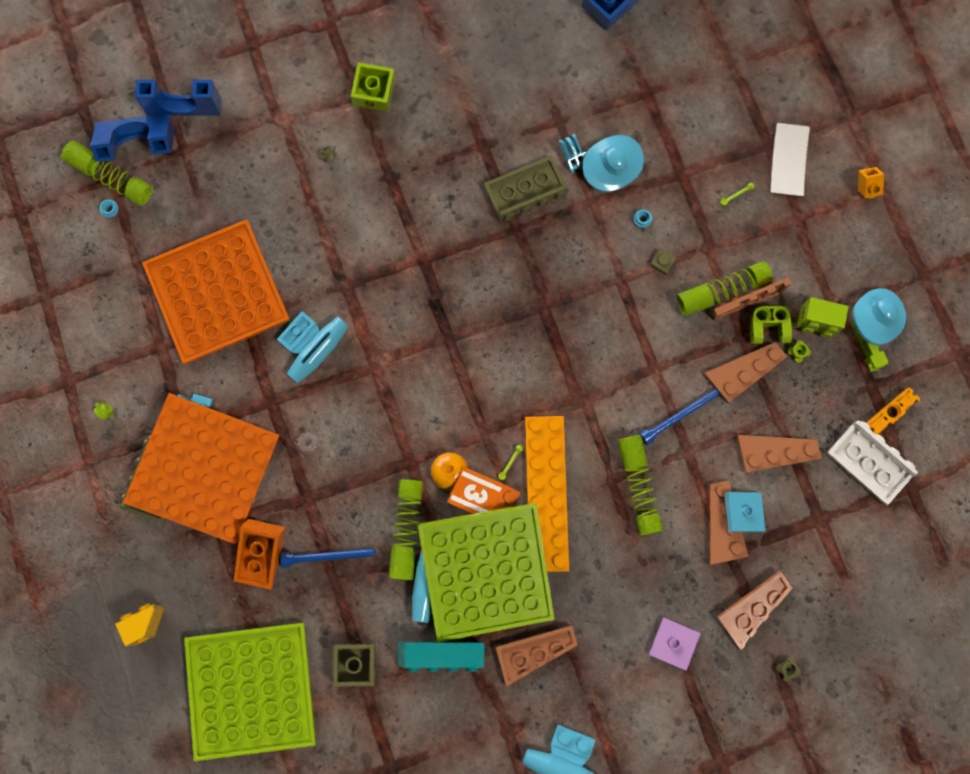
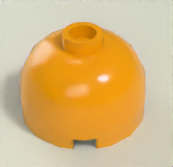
M447 452L439 455L431 466V477L435 485L445 491H452L462 467L469 469L466 460L456 453Z

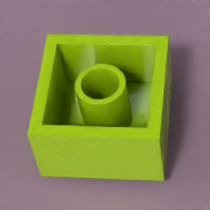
M358 63L351 92L352 105L389 112L396 79L394 69Z
M810 297L800 308L797 328L802 329L804 333L811 334L815 332L819 333L822 337L832 338L845 328L849 306Z

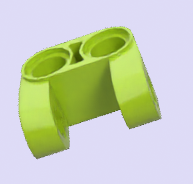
M761 306L754 310L750 316V340L752 344L763 343V327H778L779 342L791 343L792 325L790 312L786 307ZM757 313H760L764 316L763 321L757 318ZM775 313H780L783 316V320L777 319Z

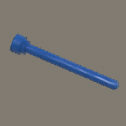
M716 389L712 390L652 430L644 429L639 435L642 436L643 443L646 446L653 443L658 434L719 395V391Z
M361 549L303 555L281 552L282 568H290L294 563L371 557L376 555V550Z

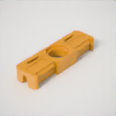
M911 388L903 390L866 422L870 426V430L874 434L879 435L888 425H892L903 416L909 407L920 401L918 395L914 396L912 394L914 391ZM889 407L896 410L897 414L895 417L888 415L887 410Z

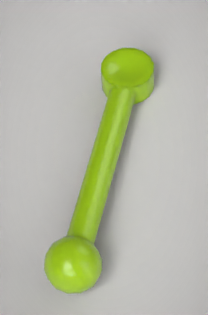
M749 183L746 188L727 199L722 198L720 201L721 206H726L730 200L748 190H753L754 184Z
M522 445L516 446V451L504 471L499 473L498 477L500 480H505L506 473L519 452L523 451Z

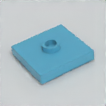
M725 493L728 532H765L761 493Z

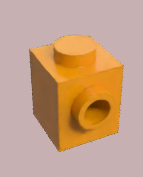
M877 167L859 170L858 191L863 197L875 198L876 196L883 195L884 174Z

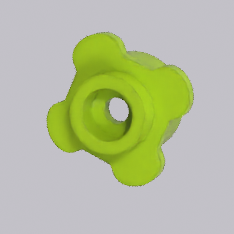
M798 340L793 347L788 348V354L792 355L797 363H801L804 357L811 354L810 349L801 340Z
M95 403L96 408L94 412L101 420L114 417L113 409L108 403Z

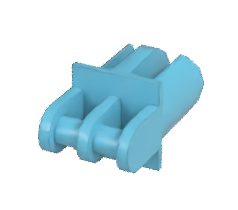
M574 133L571 135V139L566 137L564 141H558L565 157L564 161H566L571 173L575 169H581L585 152H582ZM572 159H573L574 162H575V164H573V165H572L571 162H570V160H572Z

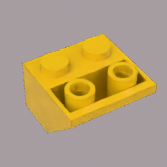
M146 604L139 608L140 612L135 614L129 613L120 618L121 621L115 625L125 646H135L155 636L164 611L163 606Z

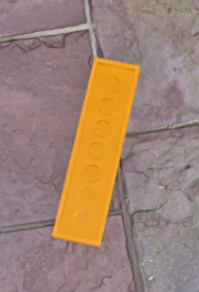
M564 416L525 417L528 504L536 503L547 572H569Z

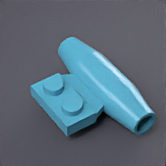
M302 311L277 338L289 351L299 354L287 374L294 381L300 383L316 370L336 348L349 326L337 316L319 330L317 323Z
M421 550L412 592V621L428 623L432 608Z
M557 725L550 744L551 753L527 749L522 765L537 774H594L583 767V765L589 760L596 740Z

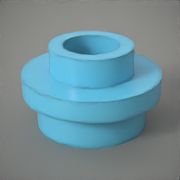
M108 199L100 204L99 210L104 217L112 218L117 215L119 207L114 200ZM109 207H112V210L110 212H107V209Z
M644 209L637 211L633 218L635 225L640 228L648 227L652 222L651 213ZM644 217L646 221L641 222L639 218Z

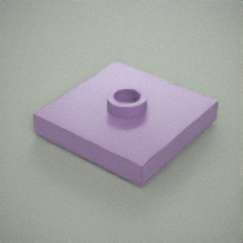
M663 617L648 655L687 670L701 633Z

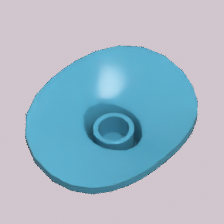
M615 135L605 138L593 145L585 154L582 164L583 175L587 183L595 190L601 192L619 190L633 182L642 171L644 164L643 151L640 145L629 136Z
M874 289L867 292L856 302L853 307V320L857 331L863 339L870 344L884 345L894 340L904 329L906 311L902 301L894 292L888 289Z

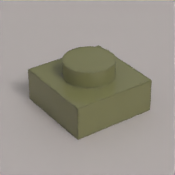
M660 248L650 266L667 275L676 257Z

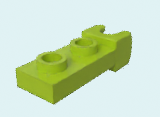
M853 322L851 326L865 353L866 359L864 362L869 372L889 364L884 351H879V345L870 344L863 339Z

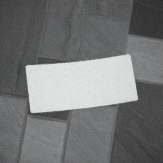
M777 123L771 175L772 193L804 196L809 126Z

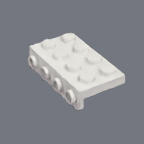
M856 421L852 423L826 454L887 506L909 480L917 475L918 471L913 463L908 460L905 461L900 456L901 454L893 447L890 448L882 436L874 434L867 423Z

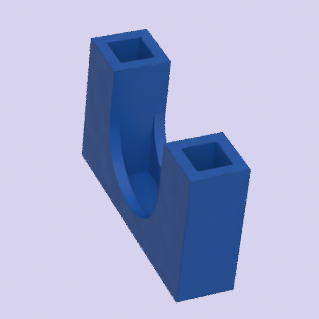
M136 80L135 98L147 116L170 114L171 116H221V97L212 80H193L192 95L184 96L164 92L160 89L156 80Z
M162 114L97 122L90 145L95 161L115 160L119 145L134 138H147L152 155L171 153L174 137L171 115Z

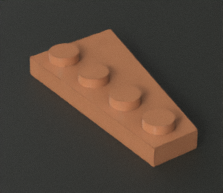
M789 277L773 282L764 288L755 289L745 296L735 297L727 304L725 302L717 304L711 313L713 320L782 294L792 284Z
M774 342L712 369L703 375L719 391V394L728 404L787 358V356Z
M750 435L736 436L745 473L822 459L818 441L814 439Z
M729 480L709 485V565L748 557L743 533L728 532L725 493L732 492Z
M781 571L775 573L717 616V619L739 650L744 648L748 639L753 637L757 632V628L762 622L767 620L771 611L781 603L792 589V586Z
M568 626L496 647L506 687L577 646L573 627Z

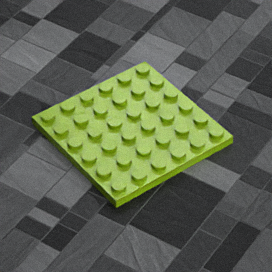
M536 503L417 524L437 642L555 620Z
M305 623L184 638L194 761L316 745Z

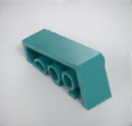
M398 642L397 666L407 668V672H419V668H427V672H439V668H446L447 672H458V668H466L467 672H478V668H484V643Z

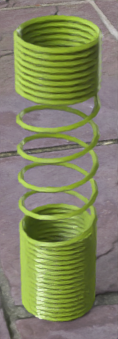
M75 140L68 142L63 148L61 159L87 176L93 175L94 180H101V183L109 185L111 190L117 189L119 195L125 194L126 199L138 206H143L149 200L153 191L150 184L133 176L126 185L125 193H120L118 189L127 180L128 171L122 173L118 180L117 188L114 189L110 184L118 177L120 167H116L112 171L109 183L104 184L102 179L109 174L112 162H108L104 166L101 178L96 179L94 174L101 169L104 161H102L99 169L94 172L99 162L95 161L92 150ZM111 164L108 172L102 177L107 165ZM119 168L116 177L110 182L114 171ZM127 173L125 180L119 186L122 176Z
M762 261L749 266L747 270L741 269L740 274L733 272L731 278L723 276L722 282L715 279L713 286L705 283L677 294V303L682 314L687 317L714 306V298L707 285L711 286L715 299L720 304L719 296L714 288L715 281L722 285L724 296L729 300L728 292L723 285L724 278L730 280L732 290L735 296L738 297L737 288L732 281L733 274L739 277L741 287L745 293H747V288L741 278L742 271L748 273L750 284L754 290L772 283L773 275L769 265Z
M636 435L618 440V446L624 471H639L626 478L628 481H641L630 486L629 490H646L632 496L631 500H649L633 508L637 511L651 510L636 517L639 535L642 536L661 532L664 530L660 513L643 516L657 511L659 508L635 509L657 499H633L636 496L654 490V488L630 489L652 479H628L649 470V468H643L649 464L644 451L645 447L642 436Z
M399 480L397 497L411 502L398 503L396 506L410 512L397 513L395 517L413 523H398L394 525L397 529L411 533L393 535L395 539L409 543L392 545L388 577L391 579L413 580L414 578L413 570L415 568L416 549L399 546L416 545L417 543L395 536L418 534V532L397 527V525L419 524V522L404 519L397 515L420 514L418 511L402 508L398 505L421 504L420 501H415L422 499L424 483L421 481Z

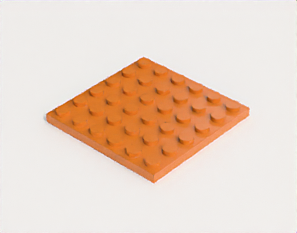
M247 219L142 262L184 365L290 321Z
M169 393L123 503L236 544L240 535V527L245 523L279 435Z

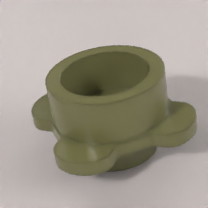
M327 146L323 148L318 159H323L325 163L329 162L337 156L335 152L337 147Z
M788 657L784 663L777 665V671L781 672L784 681L790 682L792 678L801 673L793 658Z

